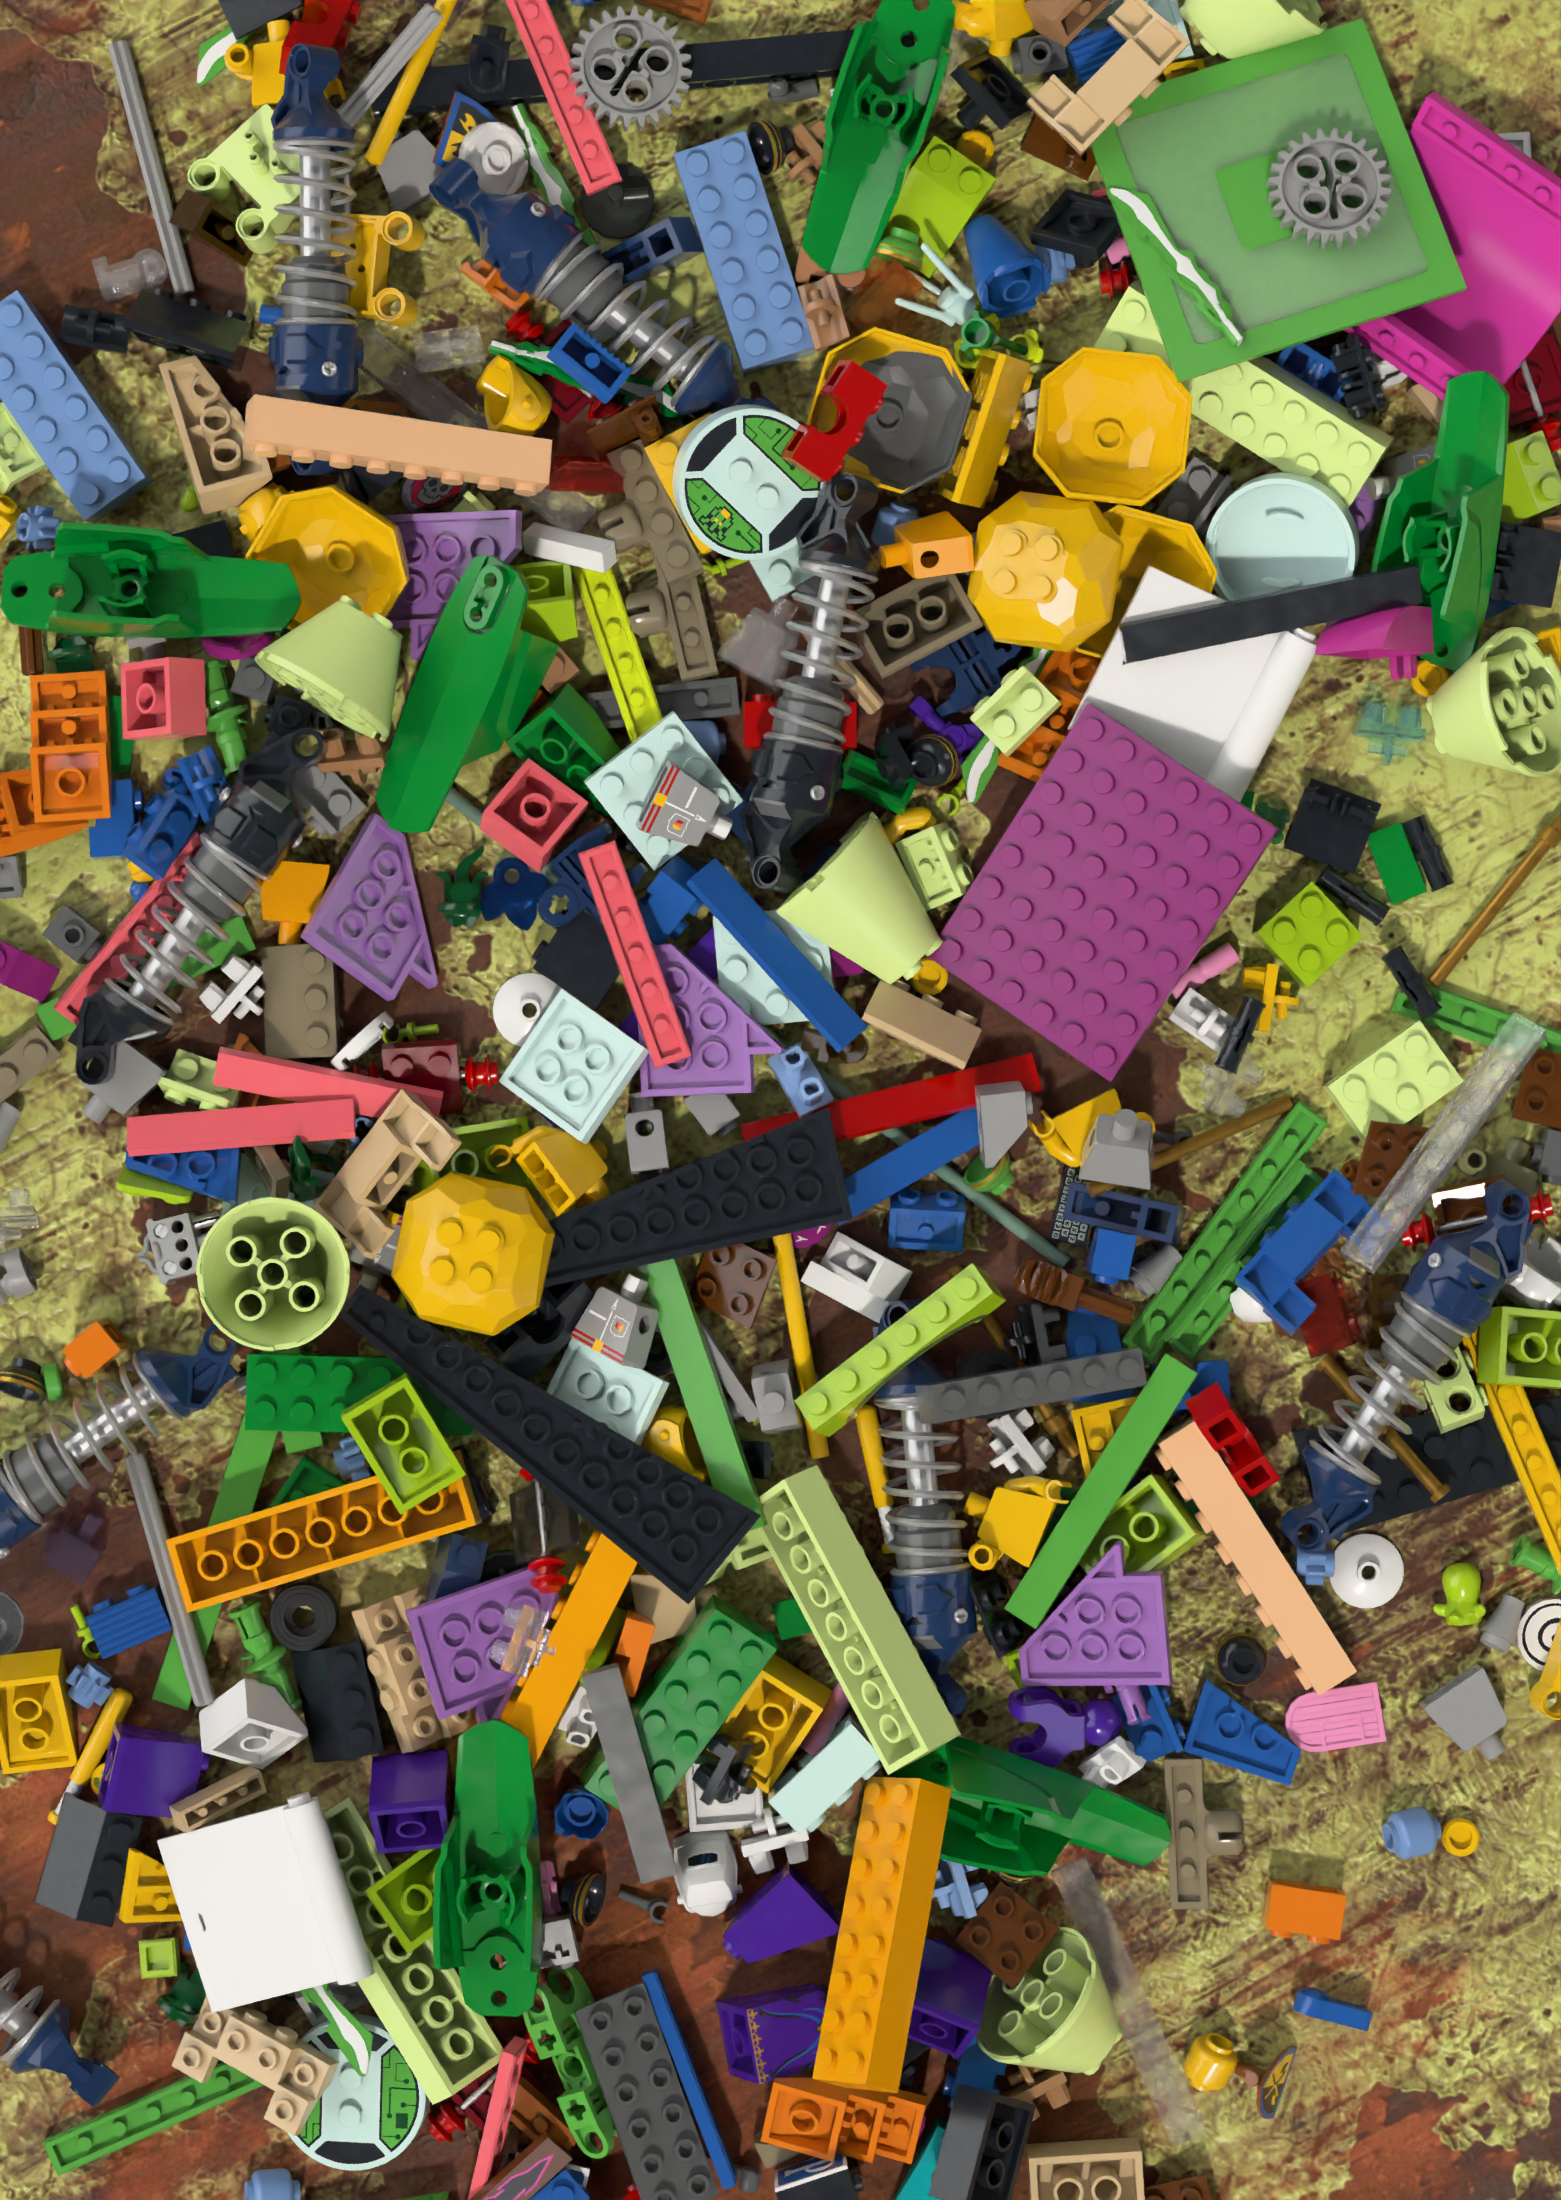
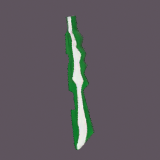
M492 338L488 353L497 356L500 354L513 361L517 367L542 376L543 373L552 375L563 383L589 392L546 357L552 349L551 346L538 348L528 341L512 344ZM628 377L615 393L625 396L623 403L627 405L636 398H646L654 394L663 416L676 420L684 418V415L674 410L675 407H671L670 401L673 394L667 384L658 392H652V385L655 380Z

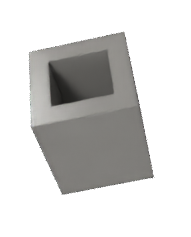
M726 1094L690 1095L683 1100L709 1137L717 1133L722 1138L738 1126L735 1118L740 1113Z

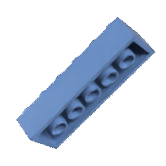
M746 131L674 153V164L698 238L704 250L703 254L743 377L815 354L805 313Z
M16 290L0 301V399L83 520L95 524L155 480L61 343L58 342L57 337L28 295Z

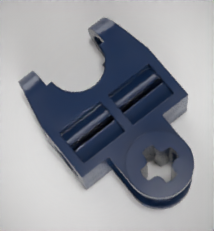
M988 630L978 636L971 632L958 639L970 660L967 659L958 642L954 641L909 666L914 674L927 667L930 670L942 667L948 669L954 675L956 680L954 691L949 695L948 701L936 708L940 717L943 718L977 705L986 696H992L1001 687L1002 678L997 670L1013 661L1019 655L1022 646L1010 644L1009 652H1006L1003 648L996 650L994 645L997 642ZM973 666H975V668L977 669L978 673L980 674L988 689H986L983 685L979 676L975 672Z
M608 823L575 840L549 863L548 867L559 880L545 891L538 903V913L546 924L553 927L564 926L584 909L597 923L601 920L578 853L603 845L605 843L603 840L614 831ZM642 862L631 871L625 870L632 890L648 870ZM551 898L556 901L561 899L566 901L567 904L563 908L566 912L565 915L559 911L555 914L550 912L549 909L552 906Z

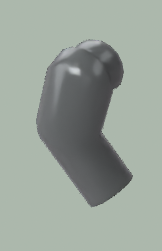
M775 77L768 82V97L775 104L794 103L819 96L815 78L788 84L785 78Z

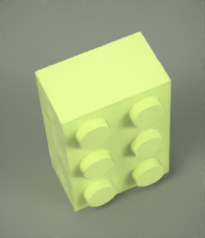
M1417 1020L1412 1021L1322 1087L1365 1145L1371 1120L1405 1124L1464 1081L1421 1021Z

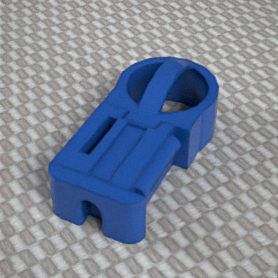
M1312 1987L1297 1989L1292 2007L1293 2010L1301 2014L1368 2031L1373 2014L1367 2006L1331 1998L1324 1991Z

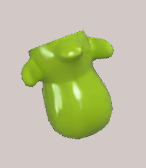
M1469 1563L1450 1565L1442 1575V1584L1447 1603L1434 1605L1433 1611L1437 1615L1445 1617L1448 1625L1461 1626L1480 1622L1486 1613V1607L1483 1604L1477 1603L1480 1598V1572Z

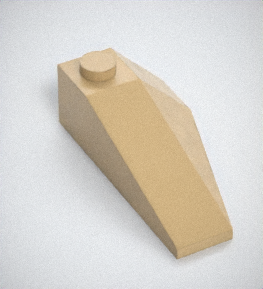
M196 355L160 364V372L202 515L239 506L273 479L267 457L256 456L254 450L243 449L245 422L242 420L238 410L235 407L233 408L222 394L219 385Z

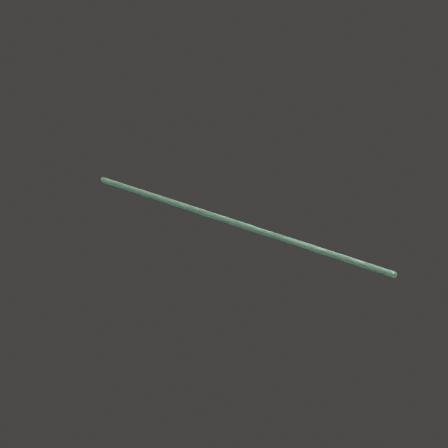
M451 787L445 801L480 827L483 811ZM548 862L540 874L555 884L559 878L548 867L550 863ZM761 1025L785 1049L791 1047L789 1043H787L785 1040H783L781 1037L775 1034L768 1027H766L765 1025ZM813 1062L832 1096L838 1100L857 1096ZM899 1127L880 1131L899 1147L913 1139ZM948 1164L933 1171V1173L1054 1265L1063 1268L1070 1259L1069 1256L986 1193L975 1191L965 1185L963 1176Z

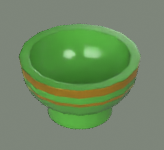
M891 227L888 236L881 237L873 256L901 267L922 270L923 256L920 248L917 246L919 236L901 228Z
M1008 1151L992 1168H985L979 1153L970 1162L963 1177L964 1184L978 1192L990 1191L993 1195L1003 1193L1012 1184L1015 1177L1014 1172L1010 1169L1011 1160Z

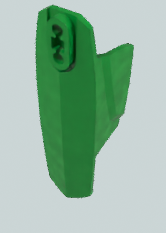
M882 0L872 21L862 19L856 25L824 121L826 137L823 145L821 168L801 245L809 258L828 274H851L867 269L885 231L914 157L918 154L924 142L948 72L953 52L949 45L956 7L951 0H926L928 8L924 11H918L914 8L916 0ZM909 32L914 33V38L916 39L913 47H905L901 42L902 38L908 35Z
M1489 371L1465 373L1448 380L1434 456L1424 464L1398 478L1396 487L1387 500L1371 567V572L1413 563L1418 565L1423 603L1414 605L1432 607L1434 653L1419 655L1422 660H1429L1430 664L1451 670H1458L1477 650L1487 612L1495 567L1504 492L1509 393L1503 384Z
M69 522L58 524L54 551L17 555L9 562L3 570L1 609L12 625L48 632L100 637L189 638L282 633L295 618L302 602L297 582L286 563L210 556L198 549L187 539L172 536L160 529ZM23 587L28 589L23 597H16L18 589ZM58 589H64L65 594L61 598L55 599L50 595V593H54Z
M495 555L474 557L465 570L430 639L406 700L375 797L379 810L390 829L407 833H421L431 830L462 766L497 752L504 741L514 735L558 651L557 644L545 637L520 628L530 592L529 587L520 571ZM495 576H496V578H497V583H496V585H495V582H494V577H495Z
M495 1718L471 1727L458 1737L454 1815L441 1844V1855L435 1864L433 1956L434 1968L437 1970H448L458 1967L465 2005L481 2016L518 2017L533 2007L535 2003L541 1967L542 1892L540 1842L529 1737L515 1726ZM495 1954H501L505 1957L506 1963L503 1965V1968H499ZM502 1991L507 1996V2000H499L495 1992Z
M958 1736L922 1758L888 1775V1777L921 1778L952 1789L939 1859L1023 1877L1032 1875L1047 1876L1056 1859L1069 1843L1145 1866L1161 1855L1171 1841L1172 1832L1169 1820L1166 1815L1068 1773Z

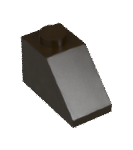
M186 189L169 221L170 224L194 240L244 267L247 266L254 253L249 250L236 231L238 216L213 199ZM254 229L250 236H257L261 232Z
M1366 1274L1368 1349H1381L1384 1339L1381 1337L1379 1328L1389 1326L1397 1314L1394 1303L1405 1301L1402 1298L1401 1292H1404L1403 1288L1409 1280V1274Z

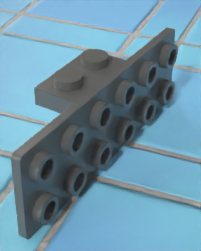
M643 1983L634 1984L576 2009L574 2014L641 2200H710L717 2197L719 2192L690 2114L692 2111L691 2104L686 2092L680 2086L677 2077L679 2073L672 2055H669L645 1985Z

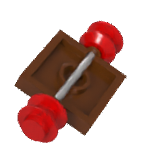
M1506 1174L1431 1189L1437 1220H1434L1433 1225L1432 1218L1425 1212H1422L1420 1221L1412 1222L1406 1216V1224L1400 1225L1404 1247L1412 1246L1413 1253H1415L1418 1244L1426 1243L1429 1247L1436 1236L1435 1233L1437 1235L1456 1233L1484 1224L1487 1221L1486 1203L1484 1201L1486 1189L1497 1180L1507 1181ZM1538 1188L1536 1196L1529 1197L1530 1215L1528 1222L1533 1224V1220L1541 1218L1548 1225L1547 1217L1554 1216L1550 1194L1542 1195L1541 1189ZM1511 1195L1504 1198L1502 1208L1511 1203Z

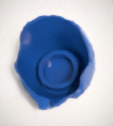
M584 1784L566 1789L559 1796L554 1807L556 1826L554 1832L563 1833L565 1838L575 1835L578 1839L585 1841L596 1838L605 1829L610 1820L611 1809L609 1803L585 1789Z

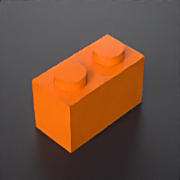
M106 1317L95 1321L62 1349V1352L67 1356L63 1361L76 1377L82 1374L85 1379H88L100 1373L126 1351L131 1344L109 1318Z
M1268 1877L1261 1922L1265 1929H1270V1934L1276 1937L1292 1938L1293 1933L1307 1935L1308 1941L1329 1944L1330 1939L1340 1940L1347 1895L1339 1888Z

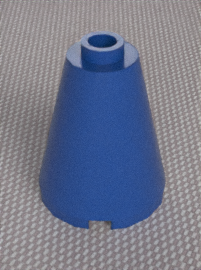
M978 215L969 222L964 230V238L978 299L984 312L988 315L989 312L995 313L998 318L1006 319L1019 316L1032 309L1037 304L1035 298L1041 291L1046 294L1049 290L1051 276L1047 266L994 215Z

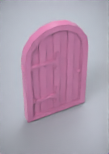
M1377 1682L1331 1688L1320 1696L1315 1691L1298 1696L1290 1703L1285 1714V1728L1289 1738L1297 1747L1308 1752H1327L1329 1750L1385 1742L1383 1711L1380 1705Z

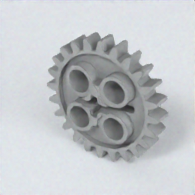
M618 6L615 18H612L605 10L601 16L602 24L592 18L589 20L588 26L592 33L580 30L578 38L583 44L573 43L571 51L579 57L571 58L569 67L579 71L571 74L569 80L570 83H581L575 90L574 96L575 98L587 97L583 110L586 111L595 107L597 111L594 120L598 121L604 115L609 116V128H612L616 121L620 120L625 132L628 131L631 122H636L639 131H643L646 119H649L656 127L659 124V113L668 119L671 117L673 112L669 104L675 107L681 106L683 100L677 93L687 94L689 85L681 80L690 79L692 70L682 66L690 63L691 55L680 54L687 42L686 40L674 41L678 28L673 27L666 31L664 29L665 16L661 17L657 22L652 21V9H649L644 17H640L637 6H633L631 14L625 16L622 7ZM621 35L629 36L634 41L635 46L629 50L622 49L617 45L615 39ZM648 41L651 46L640 58L636 71H632L618 94L612 96L610 91L621 79L625 66L628 67L632 63L643 43ZM652 57H658L665 62L666 69L660 72L651 70L647 60ZM599 66H607L613 71L614 77L610 80H601L596 76L594 69ZM630 88L641 89L645 99L641 102H633L627 97L626 91Z
M1317 128L1316 137L1313 140L1306 132H1303L1300 140L1301 145L1290 140L1287 147L1288 153L1280 150L1277 155L1278 163H1272L1270 174L1273 177L1268 178L1266 185L1267 189L1272 190L1268 193L1267 203L1276 204L1272 209V217L1284 216L1281 220L1280 229L1284 230L1292 226L1294 228L1292 240L1297 239L1303 234L1306 236V247H1309L1314 239L1319 240L1321 250H1325L1328 241H1333L1336 249L1340 250L1342 241L1345 238L1354 246L1358 238L1357 233L1368 238L1371 232L1370 225L1378 228L1382 219L1380 215H1386L1389 205L1385 201L1390 200L1392 193L1391 189L1386 188L1390 183L1391 175L1381 174L1385 170L1386 161L1374 162L1378 149L1374 148L1366 152L1364 150L1365 138L1355 144L1351 142L1352 131H1349L1344 139L1338 137L1337 128H1333L1330 137H1325L1322 129ZM1321 159L1327 160L1328 184L1330 191L1334 192L1332 205L1337 219H1332L1330 215V195L1328 188L1323 186L1326 174ZM1339 164H1346L1353 169V171L1350 173L1340 172L1336 168V166ZM1309 170L1315 174V177L1306 179L1301 177L1298 172ZM1352 199L1355 200L1360 205V207L1355 209L1348 208L1343 204L1342 201ZM1316 205L1322 212L1311 214L1305 209V206Z

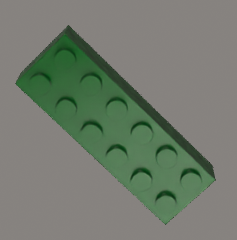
M248 1352L245 1430L350 1433L341 1418V1412L406 1372L386 1355ZM407 1373L443 1435L473 1436V1427Z
M714 1594L631 1705L660 1808L777 1650L773 1633ZM601 1746L583 1770L584 1788L620 1811Z

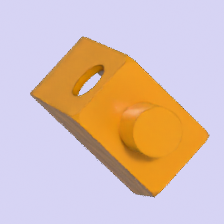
M948 511L897 525L894 528L895 543L879 547V558L884 569L901 565L912 578L916 579L975 570L972 535Z
M282 861L274 875L270 876V880L265 881L261 879L262 917L265 921L280 922L278 944H301L302 924L307 925L329 887L333 866Z

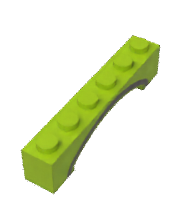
M971 1263L799 1396L794 1402L814 1431L830 1437L858 1415V1410L865 1402L910 1362L953 1333L974 1322L978 1323L1003 1304L1006 1299L987 1272Z

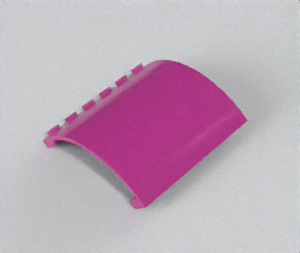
M1433 91L1426 97L1408 136L1467 289L1344 329V331L1352 337L1358 336L1359 342L1364 345L1367 344L1373 352L1444 401L1448 380L1465 373L1489 371L1504 385L1525 361L1561 313V178Z

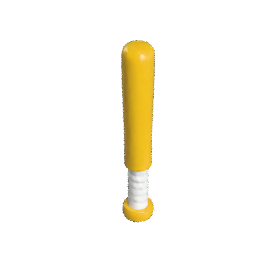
M868 1404L863 1405L858 1410L855 1420L875 1508H878L881 1528L883 1530L884 1544L881 1546L883 1554H890L895 1552L891 1551L887 1544L894 1539V1533L897 1528L895 1524L888 1522L884 1516L892 1510L894 1502L892 1495L882 1490V1486L889 1481L887 1465H884L879 1460L881 1455L884 1454L882 1436L876 1431L880 1426L877 1410L874 1405Z
M115 1688L110 1694L69 1777L71 1780L65 1792L79 1795L82 1788L88 1785L92 1773L109 1746L114 1722H122L132 1703L133 1696L129 1691ZM63 1797L58 1803L57 1808L51 1810L47 1817L48 1821L56 1825Z

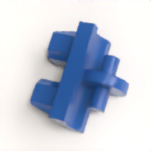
M208 746L176 761L204 823L209 822L222 801L219 797L226 787L231 789L212 746Z

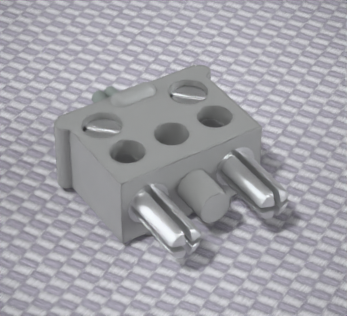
M215 1211L197 1216L196 1212L165 1219H148L146 1223L148 1234L143 1241L144 1248L138 1252L140 1262H146L150 1270L158 1274L159 1281L163 1285L175 1284L176 1279L196 1275L199 1251L208 1234H201V1228L213 1226L220 1218L199 1223V1221L220 1216L219 1213ZM181 1222L183 1223V1226H184L183 1231L180 1230V1223H181ZM149 1240L156 1267L150 1258L144 1256L149 1250ZM185 1241L188 1243L187 1249L184 1247ZM189 1259L192 1260V1267H191V1268L189 1267V1264H188Z

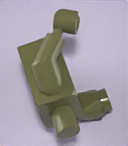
M1510 1137L1501 1157L1491 1152H1485L1476 1145L1467 1146L1458 1154V1167L1468 1176L1465 1182L1506 1174L1507 1181L1524 1191L1528 1197L1536 1196L1538 1188L1541 1189L1542 1195L1544 1194L1543 1186L1537 1179L1538 1173L1522 1166L1530 1148V1145ZM1540 1218L1533 1220L1532 1225L1535 1228L1525 1242V1247H1527L1531 1237L1539 1241V1250H1542L1547 1242L1549 1233L1545 1228L1544 1221Z

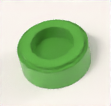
M57 1362L43 1364L49 1401L63 1399L65 1394L60 1365Z

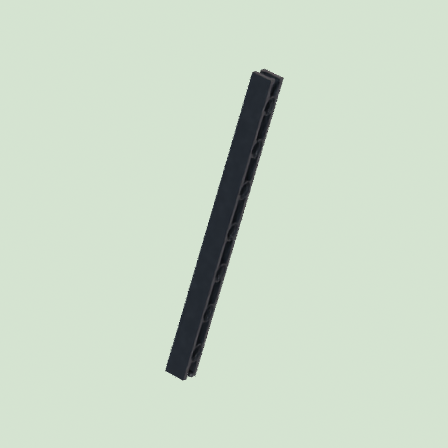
M854 30L686 44L680 54L691 55L690 63L682 67L692 70V75L690 79L681 81L689 85L688 91L768 84L775 77H783L787 82L802 81L810 78H837ZM909 32L908 35L902 38L903 46L913 47L915 45L914 33ZM649 48L639 49L632 63L628 67L625 66L621 79L610 91L612 96L618 94L632 71H636L640 58ZM575 54L570 55L571 58L579 57ZM652 57L647 60L651 70L660 72L666 69L665 62L658 57ZM530 58L509 60L504 92L496 90L491 93H481L472 88L471 85L467 84L469 64L427 67L405 116L449 112L455 91L473 99L486 109L511 107L520 103H524V105L545 104L548 101ZM599 66L594 69L596 76L601 80H610L614 77L613 71L607 66ZM400 70L372 103L371 107L375 119L383 118L404 70ZM630 88L626 91L627 96L644 95L643 91L638 88Z

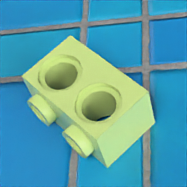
M1458 1346L1455 1350L1458 1360L1453 1361L1449 1359L1448 1361L1454 1366L1456 1372L1450 1377L1440 1376L1443 1382L1442 1385H1435L1427 1380H1419L1441 1434L1482 1419L1485 1414L1484 1406L1488 1405L1482 1385H1474L1469 1373L1474 1371V1367L1467 1350L1460 1351ZM1454 1396H1463L1469 1401L1470 1407L1466 1411L1458 1412L1451 1408L1449 1400Z

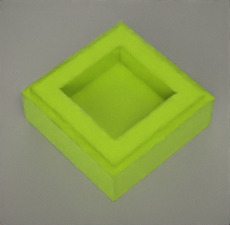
M179 1937L139 1940L141 1979L181 1975Z

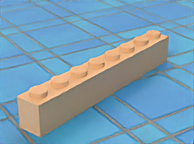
M254 394L246 404L243 449L254 450V454L260 457L270 458L276 457L277 454L292 456L291 459L299 463H312L316 459L329 461V465L334 468L348 469L352 465L367 467L366 471L373 474H388L389 471L403 472L404 477L408 479L423 480L430 476L441 478V482L447 485H462L463 482L478 484L477 487L482 490L496 491L503 487L514 489V493L517 495L534 496L549 485L552 440Z
M1192 1415L1160 1435L1156 1440L1159 1449L1154 1454L1165 1471L1172 1468L1176 1473L1179 1481L1174 1483L1175 1487L1185 1502L1192 1499L1199 1509V1512L1194 1515L1206 1534L1213 1531L1220 1542L1214 1548L1225 1565L1232 1562L1236 1567L1239 1575L1234 1577L1246 1597L1252 1593L1259 1603V1606L1254 1610L1264 1626L1267 1628L1273 1625L1280 1637L1275 1639L1274 1642L1285 1659L1292 1656L1299 1668L1294 1673L1304 1689L1308 1690L1312 1687L1320 1696L1356 1673L1355 1667L1217 1451L1213 1450L1198 1429Z

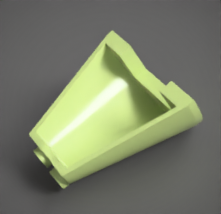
M869 811L860 816L839 839L842 845L815 876L798 886L776 912L785 920L888 984H892L901 976L906 980L912 978L923 966L919 960L924 955L929 956L936 951L943 943V940L938 936L879 818L872 811Z

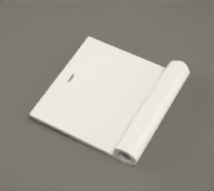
M1148 565L1120 624L1228 601ZM1118 626L1068 730L1072 729L1086 705L1092 703L1238 802H1241L1315 656L1317 643L1314 642L1316 635L1304 628L1297 627L1293 631L1288 630L1127 664L1124 662Z
M309 1792L288 1798V1804L157 1840L212 2013L335 1981L339 1985H346L367 1978L375 1973L319 1797L311 1798Z

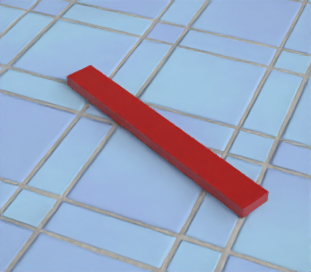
M1029 1053L835 1101L814 1110L808 1115L829 1108L836 1142L976 1108L974 1087L976 1085L1019 1080L1025 1092L1030 1091L1031 1094L1041 1092L1042 1087L1033 1055ZM795 1111L742 1124L740 1126L744 1142L800 1118Z

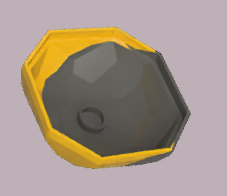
M874 327L827 352L806 425H811L824 433L835 424L837 419L836 406L830 398L820 391L840 359L854 361L888 385L883 393L885 400L882 406L874 415L870 414L863 425L865 428L864 435L856 446H850L843 458L845 465L840 473H851L872 481L878 488L905 495L951 470L973 395L947 348Z

